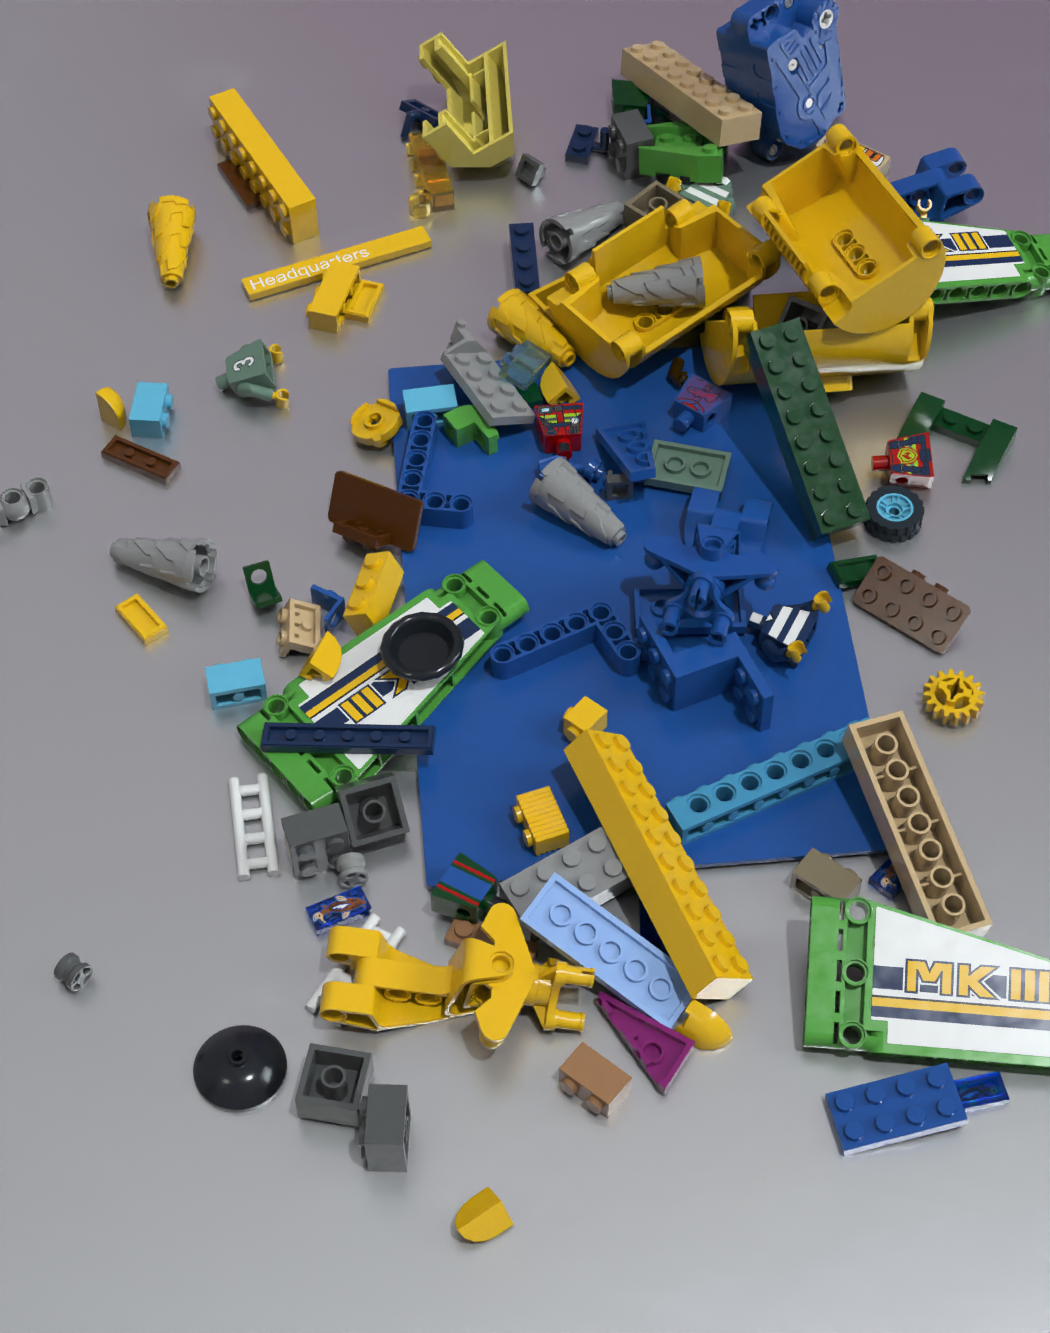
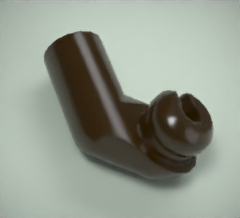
M675 357L672 360L668 377L678 388H682L689 376H687V371L682 372L685 361L680 357Z

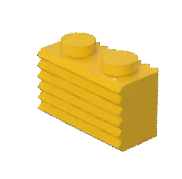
M550 786L516 795V806L512 807L513 815L517 824L522 823L525 830H522V834L527 847L532 846L535 854L539 856L541 853L545 854L546 852L569 845V829Z

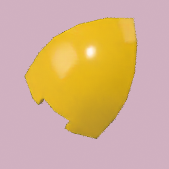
M552 361L541 377L540 387L542 394L551 405L564 402L575 403L581 399L565 374Z
M110 387L101 388L95 392L101 420L122 431L126 425L124 403L114 389Z
M329 631L317 643L298 674L299 676L312 681L313 677L323 678L324 682L334 678L341 664L342 652L336 638Z
M692 999L685 1010L689 1015L676 1028V1032L695 1041V1047L701 1050H715L724 1047L733 1039L732 1031L727 1023L718 1014L695 999Z
M486 1187L464 1203L456 1214L455 1219L457 1231L465 1239L473 1242L492 1239L514 1225L502 1201L489 1187Z

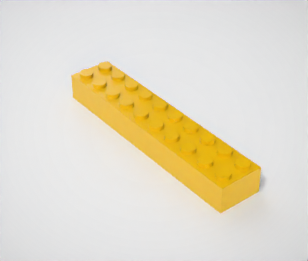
M591 729L584 730L563 751L691 998L729 1000L754 979L749 971L747 961L740 955L735 945L733 935L727 930L721 919V912L709 897L707 886L700 880L694 869L693 860L686 854L681 844L680 836L671 826L668 820V813L661 807L656 798L655 789L648 783L643 773V767L633 755L630 743L626 737L621 734Z

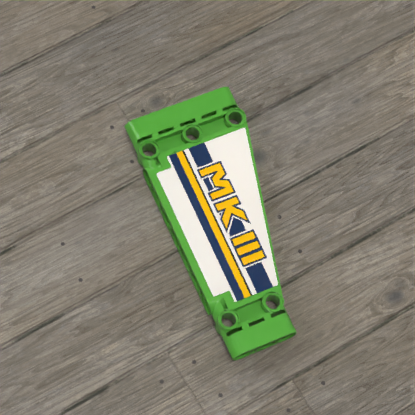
M921 220L925 226H929L942 241L946 250L943 274L930 296L933 305L1020 298L1027 294L1042 296L1045 290H1050V234L1029 235L1022 230L1012 231Z
M812 896L809 919L803 1047L838 1049L846 1052L862 1051L868 1052L869 1055L1050 1071V959L863 897L847 899ZM840 904H843L842 920H839ZM854 906L861 907L865 912V918L862 920L852 918L849 909ZM839 934H841L840 951H838ZM837 964L840 965V966H839V982L836 981V976H837ZM850 967L858 968L862 973V980L851 981L846 975V970ZM836 995H838L837 1013H835ZM834 1026H836V1044H833ZM844 1030H855L859 1035V1042L856 1044L847 1043L843 1038Z

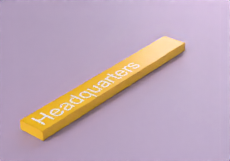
M422 225L241 279V282L249 300L252 301L322 280L323 272L325 269L328 270L332 260L358 265L360 268L430 248L432 247V241Z

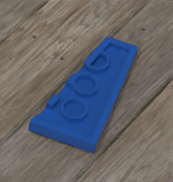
M645 419L596 428V438L630 482H644L646 479L656 478V467L650 441H648Z

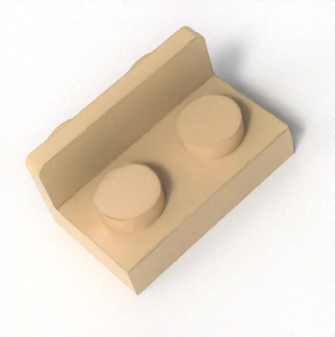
M290 598L285 607L279 609L277 623L280 624V630L276 639V644L279 646V656L286 657L290 649L311 654L320 641L321 606Z

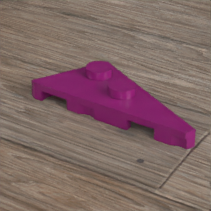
M600 991L597 997L598 1006L658 1089L665 1094L694 1049L695 1041Z

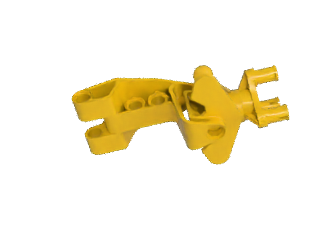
M505 903L493 905L480 928L492 941V945L475 938H465L448 961V966H434L394 949L380 931L348 926H334L329 930L326 958L332 962L349 965L350 969H354V983L339 981L324 983L322 986L319 1015L326 1021L372 1031H381L430 1024L474 1013L480 1030V1043L488 1049H495L507 1037L523 1006L534 1007L543 1030L555 1031L556 1028L582 1032L585 1013L558 1010L556 1006L560 988L564 987L565 984L592 988L595 975L592 974L595 973V968L578 967L575 964L548 957V960L543 965L533 963L516 912L513 907Z

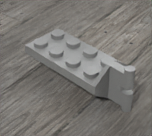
M457 319L450 337L452 342L448 343L440 359L489 426L533 423L536 416L487 350L472 337L465 327L466 321Z

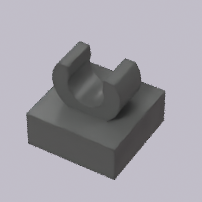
M528 153L522 154L515 176L530 186H537L539 179L543 178L547 168L544 167V163Z
M608 470L605 483L606 501L633 498L634 482H630L623 472L622 474H612V470Z

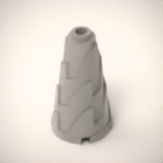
M616 201L597 204L583 210L580 208L569 213H560L542 221L539 228V238L542 247L547 245L550 250L546 252V255L559 265H565L579 257V254L596 245L597 241L611 234L610 231L624 222V205Z
M697 256L681 259L675 263L654 267V269L634 272L629 276L611 280V285H606L608 300H613V304L634 306L705 307V287L703 285L704 277L701 258Z
M559 457L550 462L541 471L544 474L541 481L536 477L528 494L529 499L547 512L553 513L564 522L574 525L588 536L595 537L609 546H619L625 540L627 533L625 532L624 524L594 492V488L577 473V470L565 458Z
M119 538L110 547V556L114 562L131 567L136 571L191 592H205L209 587L203 585L205 581H213L217 566V551L209 547L214 543L204 538Z

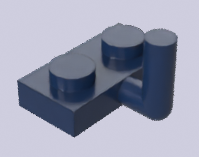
M416 99L401 101L399 110L407 113L400 135L402 138L409 139L414 120L421 122L427 120L433 128L439 126V112Z
M576 124L565 153V161L588 165L593 151L608 152L610 137L608 128L602 127L600 129L599 143L596 142L599 135L598 127Z

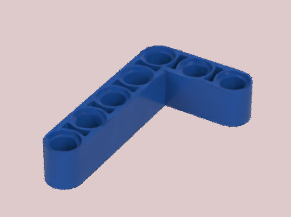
M427 410L417 412L413 417L398 492L422 500L424 507L420 525L466 529L474 522L472 498L462 493L427 490L437 441L436 416Z
M599 601L496 644L490 650V671L499 680L510 679L596 641L616 672L621 676L631 677L640 670L641 648L609 603Z

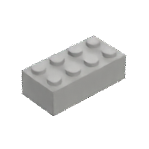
M601 826L499 883V897L506 900L507 904L513 907L519 921L554 872L599 905L630 889L632 882L609 837ZM520 924L523 935L527 940L534 943L540 940L539 937Z

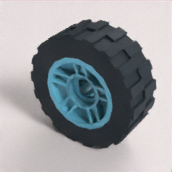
M887 485V487H880L878 490L873 491L870 497L867 498L866 506L871 519L865 522L864 525H866V530L873 537L879 538L883 542L903 543L906 540L913 539L919 533L924 515L922 499L920 500L916 493L902 486Z

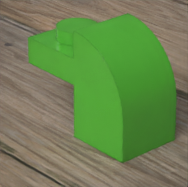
M474 405L460 406L443 414L444 432L457 448L476 440L488 455L498 452L499 434L497 429L487 424Z

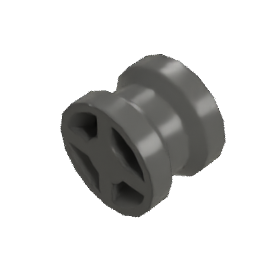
M71 952L60 959L53 974L59 981H65L70 990L78 991L90 980L93 968L86 962H80L79 956Z

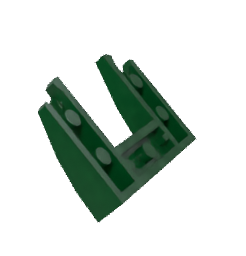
M921 392L897 438L929 432L930 436L933 431L977 448L962 478V483L970 484L971 475L987 476L986 482L990 485L1015 441L1017 427L993 419L990 425L944 408L945 400Z

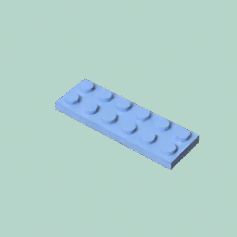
M556 872L553 873L519 919L521 925L576 966L595 968V973L592 974L595 975L594 979L635 1010L669 1028H672L692 999L669 956Z

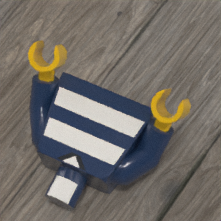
M820 591L814 596L813 600L802 604H776L771 609L768 617L753 612L748 622V628L760 632L758 647L773 663L785 662L797 668L803 655L807 653L806 649L816 632L819 616L817 612L820 610L822 613H827L830 610L828 603L832 602V598L827 591Z

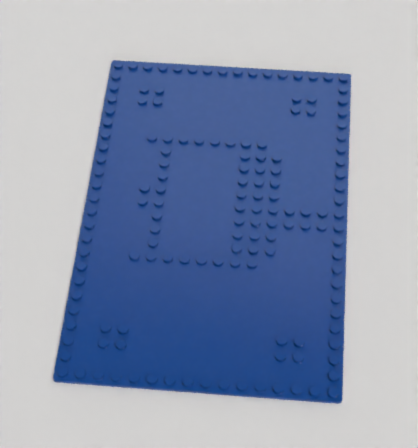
M701 346L662 349L636 367L628 369L621 377L614 379L597 373L578 355H576V359L571 366L559 367L581 398L575 403L583 402L584 404L581 450L572 452V457L567 461L584 463L586 470L592 458L598 461L600 459L603 460L601 466L605 467L598 481L593 479L589 483V479L583 477L584 473L578 474L594 488V492L624 524L627 537L619 546H609L595 537L588 536L574 525L564 522L529 499V490L536 477L540 481L542 480L538 474V461L557 455L556 453L547 454L544 452L535 429L534 421L529 424L494 426L499 434L498 452L488 455L476 440L457 448L444 432V426H437V441L427 490L462 493L470 496L473 500L474 522L466 529L420 525L416 549L410 552L401 549L405 604L427 589H434L436 591L442 587L443 579L446 576L461 574L480 560H484L525 598L530 608L528 613L503 629L502 637L493 646L599 601L609 603L638 643L635 631L634 585L679 584L665 566L658 570H652L645 565L644 556L646 552L644 551V542L646 539L655 536H675L684 544V527L688 505L692 493L644 485V482H634L633 498L606 501L605 483L608 470H612V474H622V470L596 438V428L645 419L651 451L654 440L657 439L732 453L722 497L718 499L717 508L742 512L747 496L773 501L771 519L762 554L778 561L780 566L779 572L775 575L776 583L770 590L763 591L755 585L754 580L743 586L747 632L737 634L774 694L770 728L759 732L755 723H751L748 720L745 707L741 701L738 702L736 700L733 690L673 712L669 703H665L662 700L657 682H653L650 679L644 660L640 661V670L636 675L631 677L621 676L616 672L596 641L506 680H499L491 674V647L421 724L436 727L434 755H417L426 885L429 889L436 887L459 852L492 873L497 878V884L560 850L558 848L545 854L541 853L538 856L535 854L532 846H526L522 830H525L522 823L517 824L512 807L516 806V795L550 786L569 829V844L602 826L563 751L571 743L563 734L564 713L569 707H574L584 696L608 710L607 727L603 732L621 734L627 738L633 755L641 763L643 773L648 783L655 789V796L664 809L666 803L676 796H685L694 792L702 785L713 784L728 774L734 775L745 770L751 764L762 763L771 759L777 753H785L803 742H811L818 739L828 731L834 732L852 721H860L869 717L842 590L837 588L827 570L829 562L835 561L830 535L812 540L757 383L718 386L732 393L731 412L705 432H699L690 426L685 432H680L673 425L675 420L673 417L674 399L681 389L668 377L672 360L675 357H680L685 361L682 372L687 371V376L694 373L715 384L707 371ZM543 358L495 361L514 387L537 383L543 398V405H551L546 401L540 387L541 377L550 364ZM444 364L400 367L388 370L390 401L396 405L403 420V425L393 436L397 491L410 435L404 413L402 390L453 384L458 407L473 405ZM827 591L832 598V602L828 603L830 610L827 613H822L820 610L817 612L819 616L816 632L806 649L807 653L803 655L797 668L785 662L773 663L758 647L760 632L748 628V622L752 613L755 612L768 617L771 609L776 604H802L813 600L818 592ZM685 634L670 637L664 635L673 653L709 641V634ZM855 771L683 845L686 854L694 862V868L803 859L812 847L831 857L887 852Z

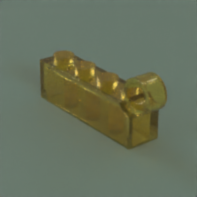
M423 131L408 133L409 143L405 144L407 158L411 157L409 159L411 173H415V188H420L417 193L412 194L408 198L409 214L416 219H425L434 212L455 209L454 190L444 160L439 159L436 151L431 146L425 144L422 139Z

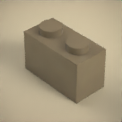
M812 847L792 871L790 887L811 900L812 896L852 899L860 893L862 878L852 869L844 868L836 863L828 854L819 852ZM840 904V917L842 916L843 904Z

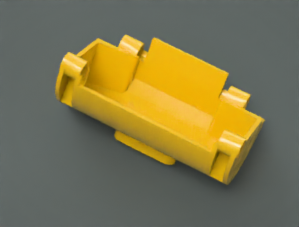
M836 124L827 131V142L761 185L762 192L760 196L747 205L746 208L757 223L762 226L766 235L777 247L778 251L809 292H811L812 296L817 299L821 308L835 326L851 333L866 334L878 332L905 320L928 300L943 274L946 250L942 241L929 226L924 225L864 153L857 139L843 124Z
M681 199L665 210L661 205L593 248L592 257L588 259V262H582L566 272L565 286L546 298L556 324L578 356L597 373L614 379L621 377L628 369L641 364L760 285L763 280H767L775 275L780 268L781 253L770 239L761 242L715 204L707 207L698 200L691 205L688 200ZM697 256L701 258L704 277L703 285L705 287V307L634 306L613 304V300H608L606 285H611V280L629 276L634 272L654 269V267L675 263L681 259Z
M811 292L753 295L752 309H749L748 306L725 307L722 320L705 321V330L703 333H700V340L706 368L712 381L718 386L756 383L742 340L750 332L776 325L790 295L821 307ZM929 297L918 310L905 320L878 332L866 334L851 333L841 328L804 330L825 392L853 390L852 376L913 372L920 369L927 358L932 339L934 315L932 298Z

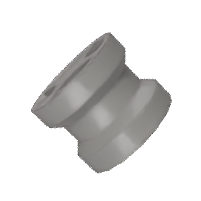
M350 852L338 857L336 869L340 872L338 879L342 887L357 888L368 881V872L364 869L366 862L361 853Z

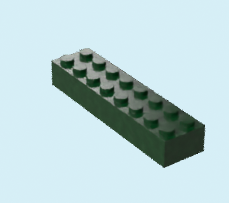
M796 318L750 332L742 340L812 540L864 524L871 517L800 319Z

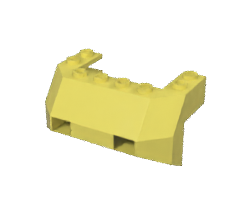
M442 32L420 44L418 59L421 66L425 69L427 68L432 73L434 80L438 84L441 83L447 92V109L438 113L439 126L433 128L427 120L422 122V139L425 144L431 146L436 151L439 159L444 160L450 167H498L514 160L515 151L506 40L469 62Z

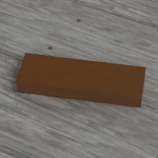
M231 159L217 164L218 170L247 211L262 205L259 197L260 193L255 194L252 191L249 183L250 179L245 180L240 173V165L235 166Z
M117 435L101 451L103 459L166 486L181 469L180 462Z

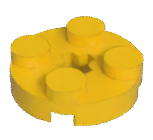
M376 399L377 403L371 405L366 402L359 406L352 414L350 419L351 431L355 439L361 444L374 445L377 448L383 447L403 425L402 417L396 405L387 399ZM373 421H374V422L379 421L377 424H374V425L371 424Z

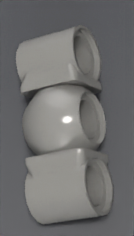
M34 477L26 483L20 484L21 489L10 488L1 493L0 529L2 526H8L7 520L20 521L30 511L34 515L37 512L50 509L53 500L46 479Z

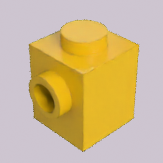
M584 696L574 707H569L564 713L563 734L572 742L586 729L603 731L607 727L608 710Z

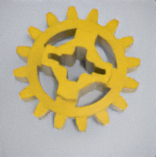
M949 669L948 674H944L939 670L937 677L929 676L928 683L924 684L922 703H926L925 711H933V719L943 718L942 724H946L948 720H952L954 726L958 725L959 720L968 724L970 717L976 719L979 711H982L985 695L984 691H980L982 684L980 682L973 683V675L967 678L964 677L963 670L958 674H954L952 669Z

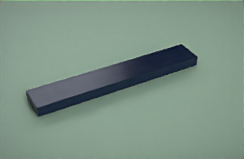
M265 722L261 749L262 752L434 755L436 727L428 725Z

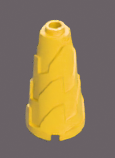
M166 195L159 197L158 203L154 204L153 200L149 204L147 216L160 282L165 287L173 289L183 282L184 270L187 267L188 249L196 221V208L194 204L192 207L189 206V200L186 198Z
M511 289L497 299L501 304L497 309L492 306L487 318L488 328L493 333L511 344L523 348L534 356H539L549 363L553 361L561 368L569 367L574 363L576 359L575 349L554 327L555 324L540 311L541 308L523 291Z

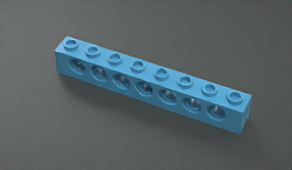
M869 717L860 721H852L834 732L828 731L818 739L811 742H803L790 751L777 753L769 760L759 764H751L741 772L734 775L728 774L721 778L720 781L710 785H702L692 793L685 796H676L666 803L665 810L668 813V820L671 826L681 838L682 846L853 772L854 769L842 742V737L848 725L868 720Z

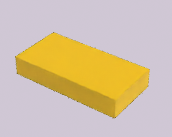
M361 279L345 311V319L369 324L385 291L384 284Z
M138 593L115 606L116 613L145 646L169 632L167 625Z

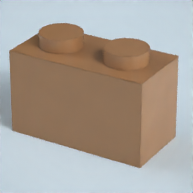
M581 1042L559 1067V1083L561 1088L571 1096H578L585 1101V1105L596 1114L601 1113L606 1118H609L631 1093L632 1077L584 1042Z

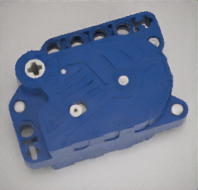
M749 0L733 12L728 23L717 29L716 35L721 54V66L725 85L732 92L740 95L742 99L753 104L755 108L762 112L759 139L749 141L750 150L753 154L768 160H775L779 156L784 144L798 149L807 148L826 134L833 120L844 111L846 100L836 27L840 12L833 0Z

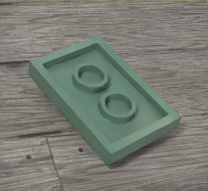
M654 440L651 452L656 467V478L646 479L644 485L692 493L694 487L721 491L722 497L732 453Z

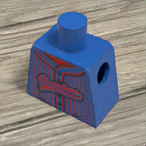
M691 373L674 399V427L680 432H685L689 426L699 432H705L731 412L732 393Z

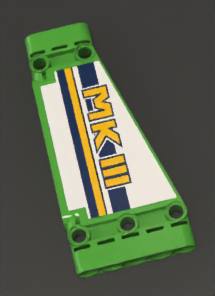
M480 560L461 574L446 576L443 579L442 587L436 591L434 589L423 591L342 646L341 664L333 679L324 682L323 678L313 677L312 681L298 676L286 685L283 695L276 694L268 697L261 710L236 726L237 731L243 741L308 811L338 803L334 789L335 786L376 775L394 754L262 752L261 740L264 723L421 725L493 644L502 637L503 629L530 611L529 605L525 598L487 562ZM418 612L438 613L451 619L460 628L464 639L462 658L451 671L437 679L424 682L409 681L394 675L383 663L380 652L385 632L394 622L406 615Z

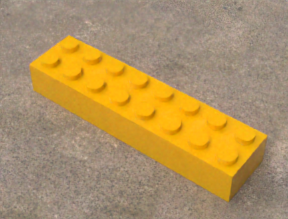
M235 88L209 96L210 107H208V114L213 123L210 126L213 137L219 139L223 151L229 153L232 163L235 166L240 165V173L245 180L250 179L249 183L252 191L255 194L260 193L259 197L262 206L268 208L272 220L280 225L282 234L285 237L288 236L293 245L319 235L315 197Z

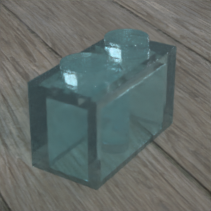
M526 340L520 346L516 344L511 353L506 352L500 362V365L503 367L498 375L525 391L543 375L552 355L531 341Z

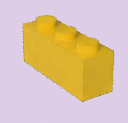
M332 260L328 270H324L320 286L315 288L313 301L308 303L306 307V317L309 319L310 329L338 334L345 320V311L361 281L360 266Z
M390 551L368 553L365 556L343 614L344 619L357 636L387 617L391 610L404 571Z

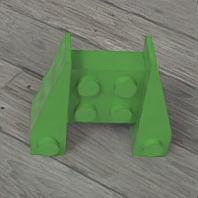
M683 120L647 125L654 138V146H639V174L655 177L657 174H670V176L680 179V176L690 177V182L722 183L724 173L723 153H727L728 145L718 147Z

